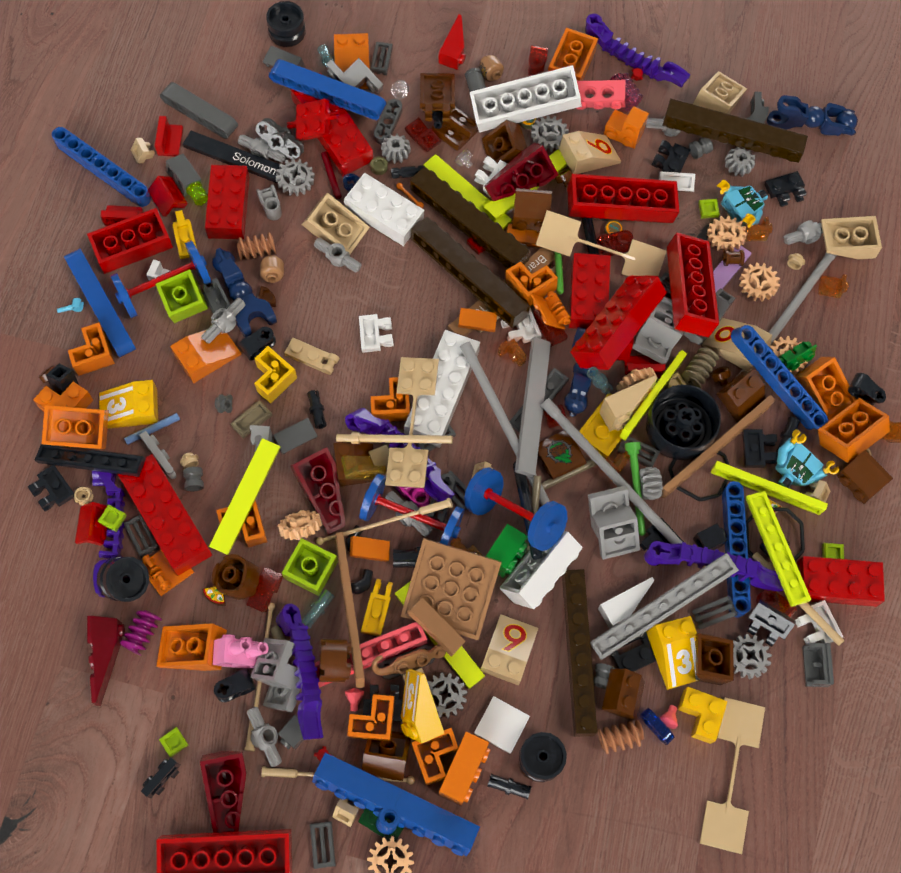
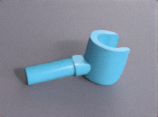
M74 298L72 305L57 308V312L60 313L68 310L81 312L84 302H81L80 298Z

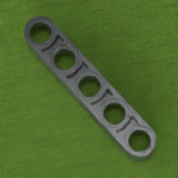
M170 82L160 94V98L167 105L224 139H228L238 127V123L234 118L174 82Z

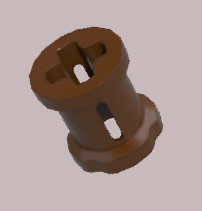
M724 250V266L731 264L744 265V250H739V252Z

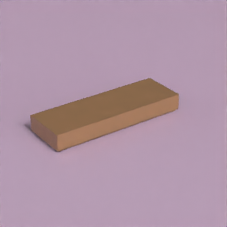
M423 598L409 610L408 614L450 656H453L465 643V640Z

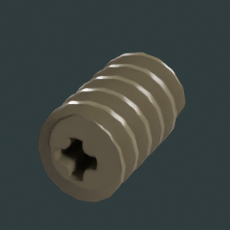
M699 348L697 354L694 355L686 367V371L682 373L684 382L687 385L702 388L701 384L705 383V379L713 371L712 367H715L716 361L719 360L718 355L709 348Z

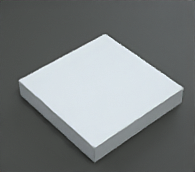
M493 696L474 734L511 754L530 716Z

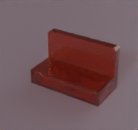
M535 308L534 318L547 341L551 342L550 346L552 347L567 340L568 336L564 329L546 325L541 318V312Z

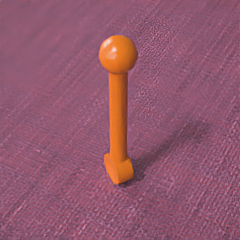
M402 183L396 184L397 189H401L417 206L422 209L424 208V204L418 202L403 187Z

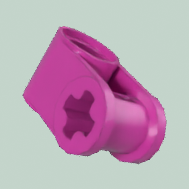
M395 486L405 499L412 501L418 508L430 504L429 495L425 492L424 488ZM418 497H424L425 501L417 502L416 499Z

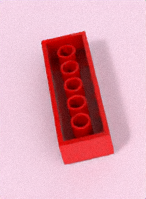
M290 88L295 105L320 100ZM329 103L330 113L338 111L340 118L331 120L329 135L318 137V140L344 177L369 164L373 159V149L346 109Z
M572 174L567 185L568 214L571 217L674 223L679 214L677 181Z
M676 232L667 245L674 329L709 338L719 325L710 243L703 239Z
M631 275L625 279L621 287L615 292L610 301L606 303L600 314L596 316L593 323L571 349L570 352L580 368L609 370L666 295L667 292L658 276Z
M151 454L145 458L146 460L139 477L118 474L172 569L179 576L213 555L155 457Z
M291 829L161 835L156 839L157 873H292Z

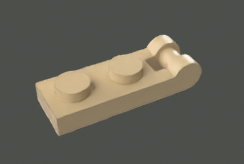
M292 338L284 352L285 356L328 375L332 374L334 364H337L340 359L333 353L325 352L295 338Z

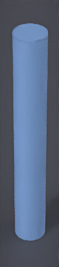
M175 413L124 439L127 445L141 439L140 434L147 431L148 434H151L179 421L180 418Z

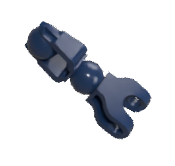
M788 95L780 97L777 102L778 110L770 112L767 117L768 125L785 130L793 127H803L805 124L809 128L818 127L823 135L837 136L841 134L855 135L856 131L854 129L858 123L854 110L846 109L844 106L828 103L823 109L818 106L808 107V104L802 103L798 97ZM829 117H836V121L832 122ZM773 118L780 119L781 121H774Z
M218 248L212 258V265L215 270L222 274L226 288L229 290L230 298L233 301L240 298L245 302V307L235 316L237 326L243 336L247 337L252 334L249 324L256 317L264 318L269 325L277 323L276 315L269 302L254 296L252 287L245 281L241 270L235 264L236 260L233 254Z
M578 326L572 348L585 333L586 328ZM577 362L573 366L574 376L570 392L564 398V405L571 417H575L587 408V394L592 379L597 372V369L580 368Z

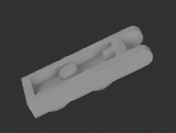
M147 431L140 434L141 439L168 477L175 479L177 475L167 461L170 457L164 449L160 451L157 447L160 443L154 435L149 436Z

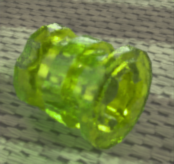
M193 182L187 187L186 193L190 195L196 205L201 206L207 202L208 194L202 187L201 182Z

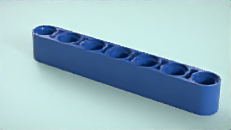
M281 59L276 60L269 73V78L277 84L320 100L327 99L333 105L374 120L379 119L386 106V101L378 95Z
M57 127L52 131V138L57 148L136 205L144 207L150 203L149 192L143 183L67 129Z
M78 249L65 255L64 258L119 358L136 350L82 250Z
M744 325L731 332L732 342L806 429H819L828 422V418L823 410L753 327Z
M732 481L728 483L722 492L723 524L727 535L725 553L729 552L731 555H740L742 558L748 559L744 489L741 483ZM729 489L734 490L737 495L730 494ZM730 508H735L738 514H733ZM731 526L736 527L739 533L733 532ZM732 545L738 546L740 552L734 551ZM737 574L734 578H727V592L738 614L735 617L740 618L751 609L750 579L747 577L741 582ZM735 583L740 584L743 590L738 591L735 588ZM736 603L742 604L744 611L738 610Z

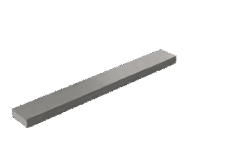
M535 336L531 339L515 472L529 477H534L536 474L543 414L541 404L544 402L551 345V342Z
M725 553L590 642L591 646L601 660L739 571L730 556Z

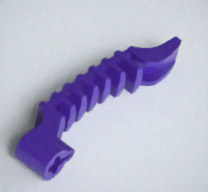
M598 14L587 16L585 33L598 38V44L601 46L602 51H607L610 53V56H615L617 60L625 62V65H630L634 69H642L643 75L646 74L651 79L654 78L657 81L666 80L681 88L690 78V74L677 64L668 61L661 67L660 57H657L652 62V55L644 58L645 53L637 54V48L635 47L630 50L628 48L629 43L626 42L622 45L620 43L621 38L618 37L614 40L613 32L609 30Z
M360 408L345 417V423L352 431L373 435H405L398 431L396 426H392L388 419L376 418L365 408ZM390 443L389 449L405 448L408 443ZM412 443V447H413L414 449H421L420 447H416V446ZM428 456L426 470L428 480L425 481V492L437 502L447 500V498L452 499L455 493L443 482L441 470L437 468L436 463L432 462Z
M92 471L93 486H105L107 495L112 496V498H108L107 504L124 512L125 502L123 501V496H125L122 488H117L115 485L116 474ZM122 522L117 532L107 530V537L113 538V541L104 540V547L111 548L112 552L99 550L100 558L122 557L124 522ZM101 560L96 563L93 571L95 592L100 597H104V595L99 591L97 585V573L101 565L107 560Z
M655 541L651 543L645 552L644 559L652 566L659 564L679 565L681 561H687V566L691 567L693 563H696L698 568L702 569L704 565H709L725 553L719 552L717 549L715 551L710 550L708 547H697L695 544L687 545L685 542L668 544ZM726 552L739 570L730 577L734 578L738 574V579L741 582L747 577H751L750 584L754 587L772 591H783L776 571L765 568L759 561H752L751 558L746 559L740 555L735 556Z
M286 604L276 616V623L282 628L285 636L291 637L289 641L294 643L292 655L296 659L292 663L293 666H297L298 670L294 674L300 679L296 683V688L302 691L296 696V700L302 701L298 706L297 712L301 734L304 740L322 739L321 690L318 685L319 678H317L316 674L317 667L314 664L315 656L312 654L313 647L309 641L311 638L307 632L308 626L302 623L299 608L294 604Z

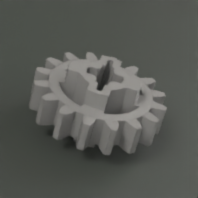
M547 115L546 119L540 117V122L535 120L531 129V138H533V143L541 144L545 150L549 148L550 152H552L553 148L559 149L562 136L568 134L569 129H566V123L562 124V119L556 120V116L550 119V116Z
M292 158L291 162L285 160V165L280 164L279 169L276 170L278 188L283 187V193L289 191V196L293 193L299 196V192L305 195L306 189L310 191L311 185H314L315 174L312 172V166L308 167V162L302 164L301 159L298 162H295L294 158Z
M746 634L744 638L738 636L736 641L733 640L734 674L740 672V678L748 675V678L752 679L754 675L758 678L761 676V672H767L765 666L771 665V662L767 659L772 654L766 653L769 646L764 647L762 645L763 639L758 642L756 635L750 639L749 634ZM745 644H751L753 646L747 647ZM748 653L751 655L750 660L746 658ZM750 666L753 670L746 669L745 667Z
M441 673L440 678L434 675L433 682L427 681L432 697L437 699L439 706H436L439 718L442 717V714H445L446 718L449 719L450 713L457 716L456 710L462 711L463 706L461 703H466L467 699L463 698L467 691L462 690L465 684H458L459 677L457 676L455 679H452L451 673L448 674V677H444V674ZM444 682V685L440 688H434L437 684ZM451 685L456 687L458 694L453 692ZM446 687H448L447 692L450 697H447L444 704H442V696L439 694H443ZM450 703L455 704L452 708L446 709V706Z

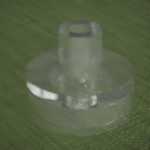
M397 80L391 87L392 95L397 99L405 98L409 93V85L403 80Z
M466 149L456 157L455 162L459 167L465 164L469 168L473 165L470 161L473 155Z

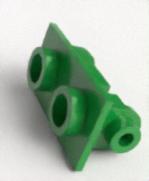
M803 341L793 348L796 354L789 350L780 355L779 359L789 371H794L803 362H809L814 358L817 345L812 346L809 341Z

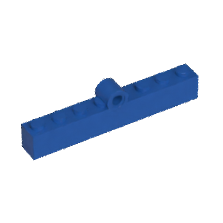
M327 753L324 754L313 776L312 782L315 783L317 788L329 790L342 800L348 799L354 802V805L358 808H367L373 811V814L378 817L376 827L380 833L385 835L392 834L397 826L401 828L406 827L419 837L425 836L431 839L437 846H446L454 854L467 857L480 826ZM385 818L390 819L392 823L386 822Z

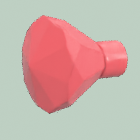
M357 688L346 690L345 695L350 703V711H358V704L364 696V691Z
M670 705L668 711L659 717L658 721L662 726L670 729L677 728V707Z

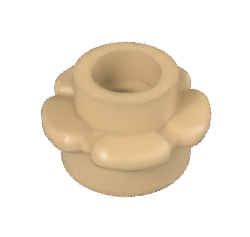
M799 253L790 254L787 264L791 269L799 270L802 265H805V259Z
M186 453L182 456L180 464L184 469L197 467L199 464L197 459L199 457L196 454L193 455V453Z
M79 487L74 493L75 502L82 506L91 502L94 497L92 490L88 487Z

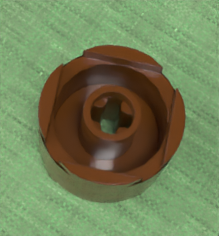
M229 554L223 557L224 560L220 564L217 563L213 569V585L216 586L220 593L236 600L254 596L260 578L259 568L236 554Z
M321 639L319 682H345L349 680L351 663H347V659H350L351 642L341 639Z

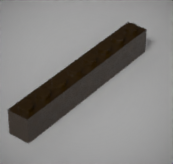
M671 98L662 126L670 129H677L688 134L699 135L703 138H710L721 143H728L739 148L750 149L754 152H761L772 157H779L797 163L800 162L804 154L808 138L804 134Z
M423 167L410 179L411 191L469 238H472L474 242L483 247L484 250L509 269L520 261L524 265L529 261L530 250L525 244L517 241L513 234L507 233L499 223L493 222L485 212L478 210L474 203L468 202L463 198L459 191L453 190L446 181L438 178L434 171Z
M426 217L411 228V240L511 328H514L528 317L530 309L528 302L503 283L498 276H495L487 266L481 264L473 254L466 251L447 232H444L436 222Z
M567 570L562 575L573 734L574 737L595 736L597 734L585 570Z

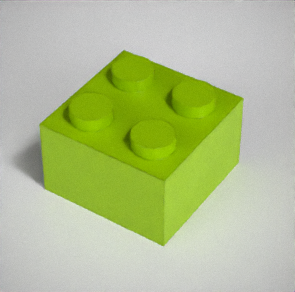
M191 270L156 284L167 314L174 323L208 309L197 279Z
M301 538L282 571V575L285 580L320 596L338 563L337 555Z

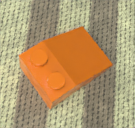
M368 33L334 34L335 64L343 73L358 58L370 69ZM365 82L359 89L369 88L366 86L367 83Z
M204 330L186 336L170 346L174 356L193 384L242 355L228 333L220 332L208 344L202 339V335L206 331Z
M820 357L794 376L826 414L828 422L857 400L848 392L850 385L835 357Z
M45 405L41 444L106 449L109 410Z
M213 623L164 626L162 628L156 667L200 671L221 670L222 666L213 665L214 640L222 638V635H226L227 630Z

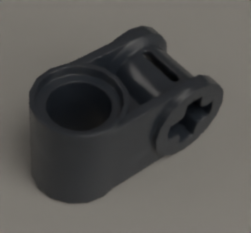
M262 327L241 340L239 347L247 358L253 361L267 346L272 348L276 343V338L271 328Z
M857 373L848 388L850 395L856 399L861 398L872 406L875 403L880 404L886 400L885 391L867 374Z
M242 669L218 681L214 686V694L219 701L226 703L254 691L256 686L249 670ZM222 688H226V695L222 694Z

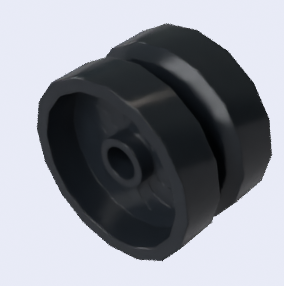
M280 1L268 9L266 14L269 36L275 44L283 47H292L304 39L306 30L304 14L300 6L290 1Z
M113 557L101 565L97 573V585L104 597L113 601L131 602L139 599L146 592L149 585V573L143 562L134 557Z
M539 732L525 740L519 751L518 762L526 777L535 782H547L553 780L562 772L566 764L567 753L564 744L558 737L551 733ZM545 754V760H541L539 755Z

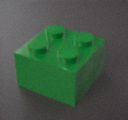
M508 523L486 555L488 558L502 561L498 575L503 579L507 574L510 575L516 568L517 558L522 559L528 543H526L528 536Z

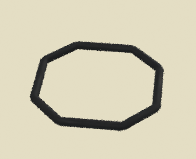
M719 451L717 454L723 457L725 464L730 465L725 453ZM675 459L672 460L668 468L671 480L675 477L672 471L677 461ZM724 480L717 494L702 498L680 486L676 489L702 502L720 497L729 480Z
M772 507L774 511H786L800 525L801 550L794 557L796 562L805 551L804 524L789 508ZM751 515V516L746 520L747 548H748V554H749L751 557H752L754 554L749 550V528H748V523L753 519V515Z

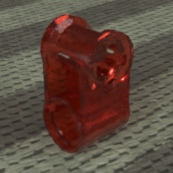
M531 45L528 68L529 76L544 72L548 47Z
M628 230L604 234L597 238V243L600 246L620 253H626L629 251L633 234ZM604 250L601 252L602 255H616Z
M765 589L756 597V603L761 599L790 618L797 611V608L795 606L790 607L788 600L777 591Z

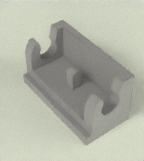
M250 425L251 443L253 445L256 444L255 452L262 438L274 443L270 426Z

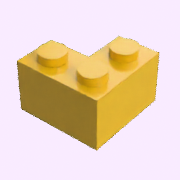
M267 346L254 358L257 368L264 373L254 384L257 392L271 404L297 379L295 369Z
M687 687L682 692L677 710L697 717L691 737L712 744L717 739L728 701Z

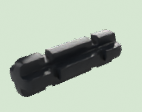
M419 165L417 168L409 166L401 167V169L392 168L391 176L393 179L399 178V176H402V178L413 177L425 166Z

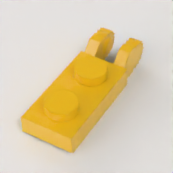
M376 579L361 628V633L377 637L382 635L393 583L388 582L385 596L378 594L381 587L380 579Z

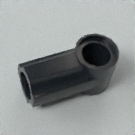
M421 547L393 549V568H415Z

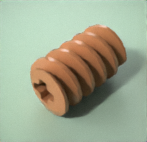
M268 232L267 238L264 237L263 233L260 234V239L253 235L252 241L248 236H246L245 242L239 237L237 248L240 261H242L243 255L249 260L250 254H252L254 259L257 257V253L264 257L265 251L268 256L271 255L272 250L276 254L274 239L270 232Z
M639 720L635 721V725L631 721L627 722V727L625 724L620 723L619 729L616 725H612L611 731L608 727H604L603 733L599 728L597 729L601 747L606 754H609V747L615 753L617 752L618 745L624 751L625 744H628L630 749H633V742H636L638 747H641V740H644L643 728Z

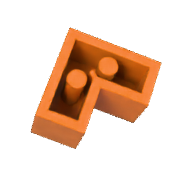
M634 106L628 115L615 109L605 126L603 135L635 149L644 133L649 113Z
M521 261L506 270L505 283L517 295L525 299L530 306L533 305V299L530 294L545 297L548 292H554L557 289L558 277L547 265L533 274L530 273Z
M100 322L81 328L86 345L68 350L72 367L78 376L115 364L105 331Z
M398 377L389 378L390 395L371 396V414L374 417L383 420L388 419L390 422L407 421L410 413L409 394H397Z
M73 381L61 396L45 386L33 401L44 411L45 405L87 408L92 403L93 398L87 390Z
M256 500L241 528L249 548L268 542ZM228 507L216 510L219 523H221Z
M373 694L371 716L350 714L347 736L351 738L391 741L394 696Z
M452 728L444 730V734L427 742H412V747L426 786L443 780L446 777L440 757L454 753L459 748Z

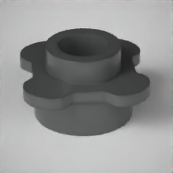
M218 395L215 400V408L219 413L224 411L230 413L232 411V395Z

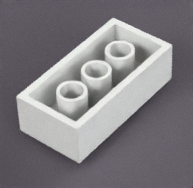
M366 173L362 175L344 198V206L354 215L402 246L411 237V228L424 219V209Z
M564 531L555 545L548 550L542 551L543 557L541 559L533 560L529 551L500 586V589L514 604L535 609V607L541 604L547 592L553 589L558 578L567 571L570 563L578 557L583 547L569 532Z

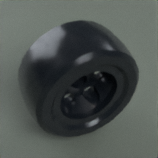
M676 385L664 390L650 406L646 418V431L651 444L661 454L675 460H689L700 456L714 443L721 426V414L715 400L706 391L692 385ZM672 413L674 418H668L667 415ZM694 425H698V431L693 428ZM670 426L675 427L676 431H675V432H671V431L669 430V427H670ZM683 432L688 433L689 437H688V438H684V437L682 436V433H683Z

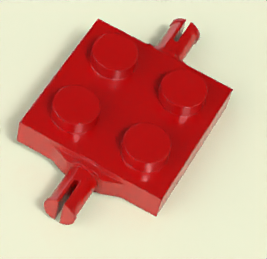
M327 99L296 105V120L287 122V128H296V139L299 141L328 136L331 120L339 119L340 113L338 111L330 113L329 100Z

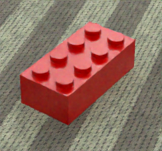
M211 165L205 230L208 239H239L241 237L244 240L250 180L247 166Z
M157 208L87 234L104 274L173 248Z
M574 253L571 267L569 306L571 322L568 328L577 329L579 326L587 329L603 310L606 303L609 302L610 255Z
M803 556L797 561V567L811 597V602L825 600L826 603L877 607L885 602L883 562Z

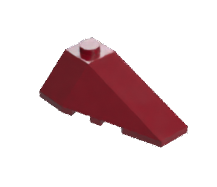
M534 142L521 151L484 187L492 201H497L514 195L516 188L531 189L544 186L559 176L544 146Z
M326 447L290 465L314 511H316V514L319 513L321 523L327 534L329 535L346 526L337 477V467L328 448Z
M87 616V644H91L92 653L88 658L91 669H94V673L90 675L91 701L96 706H101L121 646L120 641L125 634L124 624L117 618Z
M220 751L202 755L200 766L213 833L238 832L247 774L243 752Z

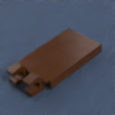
M420 73V109L425 111V121H432V111H443V121H450V111L455 109V74Z

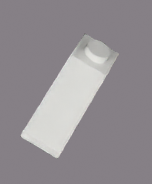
M653 577L600 604L598 610L609 629L631 616L654 582Z

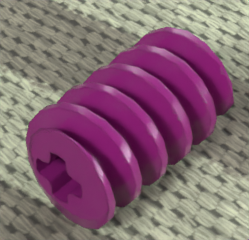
M146 610L136 612L140 619L133 618L132 621L136 626L130 625L128 629L132 633L124 634L128 641H120L124 648L140 656L142 655L138 651L146 650L143 642L150 643L146 636H154L151 628H158L155 620L162 621V618Z

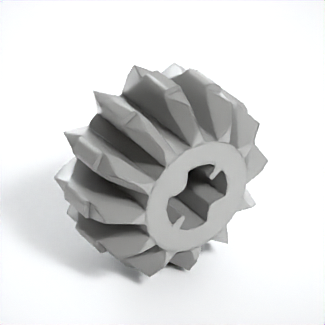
M398 133L395 136L390 134L389 138L384 137L381 145L382 156L386 157L387 162L393 160L394 164L396 161L402 163L403 159H408V154L411 152L409 140H406L404 135L399 137Z
M736 147L735 150L731 149L725 157V168H729V173L734 172L735 176L740 174L743 177L745 173L749 174L752 168H754L755 155H751V150L746 151L745 148L740 149Z
M656 467L641 469L639 474L642 498L644 500L660 498L663 482L659 469Z

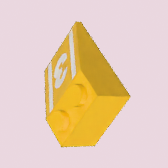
M153 380L135 381L99 393L100 410H109L107 429L149 425L158 422L157 387Z
M691 616L661 623L646 631L667 690L701 681L696 675L697 631Z
M408 669L406 670L401 711L403 724H401V728L405 736L419 743L427 742L444 734V730L425 673Z

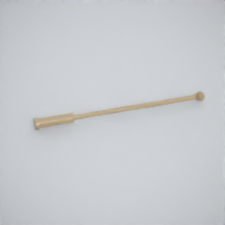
M447 498V500L420 507L419 510L343 532V535L346 536L417 514L425 515L448 507L452 508L453 504L451 498ZM335 535L325 538L318 537L316 543L322 545L326 541L335 539Z
M272 602L267 605L269 611L264 639L269 638L272 612L275 609V604ZM260 681L257 683L254 707H258L262 684ZM249 722L244 750L254 752L255 748L251 742V731L254 728L251 722Z
M262 767V777L296 778L297 776L313 777L315 772H298L297 769ZM413 776L403 778V781L378 777L384 781L407 782L409 785L415 781Z

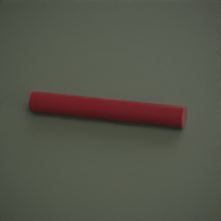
M324 151L321 153V157L335 199H340L342 195L328 153Z

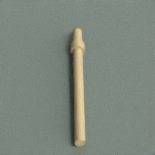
M352 432L351 434H337L336 441L351 442L352 444H360L361 442L452 444L453 436L373 435Z
M758 552L752 556L755 561H759L765 568L775 571L771 562L768 563ZM807 602L799 605L838 646L845 641Z

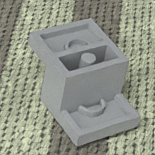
M360 58L344 73L332 60L326 64L327 74L332 79L356 88H360L366 82V86L373 93L376 91L379 94L383 90V83Z
M663 297L638 330L632 347L661 364L668 362L673 347L684 333V331L674 329L671 300Z
M621 486L588 494L591 527L599 540L602 560L639 551L638 520L629 506L627 487Z
M265 638L264 642L267 643L269 648L268 653L258 656L251 678L269 685L263 706L270 709L292 712L297 703L296 696L300 692V689L296 688V683L300 679L294 674L298 668L287 664L292 655L294 643L288 640Z

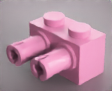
M222 635V638L214 640L213 665L252 669L258 656L267 654L269 648L267 643L252 641L250 637L235 639V635Z

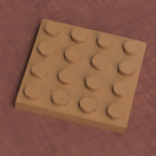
M424 538L400 617L415 621L408 612L423 598L459 635L479 640L502 561Z

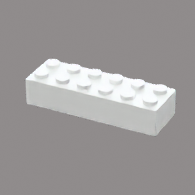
M573 65L470 92L479 132L495 129L505 120L519 123L582 107Z
M448 330L444 331L433 359H439L435 396L420 395L417 398L413 435L445 436L472 370L460 346L470 342L478 356L480 349L479 341ZM412 409L404 425L405 435H409ZM427 443V444H430V445L432 444V445H434V446L440 448V446H441L442 443Z

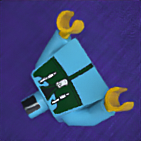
M722 180L717 185V187L721 188L720 194L725 193L721 204L732 219L736 217V222L742 221V226L748 224V228L751 225H757L763 215L762 209L765 205L763 201L768 198L767 193L764 190L756 193L752 186H731L726 180Z
M794 430L792 433L793 438H789L778 449L776 470L782 475L778 484L789 488L791 484L794 486H807L826 477L827 473L836 474L839 472V467L830 469L835 464L834 461H828L826 468H823L824 464L801 444L806 441V435L802 434L797 438L801 433L799 430Z

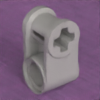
M272 184L269 188L263 190L257 189L259 201L267 218L273 221L278 220L282 216V211L274 185Z

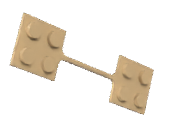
M548 210L546 211L536 246L570 257L574 244L580 242L622 256L625 260L621 272L622 275L659 276L666 250L632 239L629 251L623 254L579 239L578 231L581 221Z
M401 357L397 394H410L414 398L409 435H413L417 398L420 395L435 396L439 359ZM408 443L405 448H390L385 486L424 488L429 450L414 449L412 443Z
M724 697V700L728 702L717 738L730 741L735 745L728 796L724 804L711 801L706 802L699 844L742 854L749 811L733 807L731 797L739 748L742 745L759 748L765 707Z

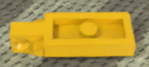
M182 210L175 211L177 221L173 222L172 225L180 259L189 258L185 243L192 240L196 246L192 224L189 219H185Z

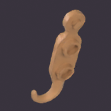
M439 644L435 645L431 650L419 649L398 657L389 666L384 668L377 667L378 662L383 659V656L380 655L373 660L371 667L373 672L380 676L405 674L408 669L415 670L426 666L432 658L439 659L444 657L446 651Z

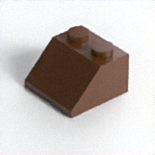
M505 120L482 138L486 155L491 157L497 164L500 160L508 164L521 151L527 148L521 126L509 120Z
M516 188L512 228L540 232L546 211L551 210L552 191Z
M754 369L742 371L716 395L738 423L766 399L765 384Z
M351 442L333 443L340 487L373 481L377 475L376 468L369 454V451L373 450V444L365 442L360 444H352Z
M866 450L837 475L841 484L848 487L853 496L863 504L893 479Z
M700 633L696 634V675L702 682L723 685L734 681L733 640Z
M610 669L602 710L635 722L638 718L645 684L642 675L628 669Z
M392 731L391 741L367 739L362 770L375 777L403 781L411 738L405 736L404 733Z

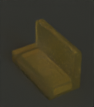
M370 456L341 457L346 479L373 480L377 474L384 475L387 473L385 466H373Z

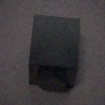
M60 363L46 374L51 389L57 394L62 395L73 381L79 385L73 369Z
M715 524L698 532L693 540L697 547H708L710 550H715L726 543L727 535L723 528Z

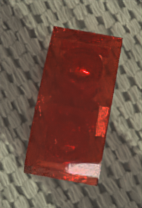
M419 117L405 127L406 132L427 152L442 142L431 128L428 129Z
M265 567L260 575L256 593L254 596L249 597L247 606L261 612H267L273 593H277L283 578L282 573Z

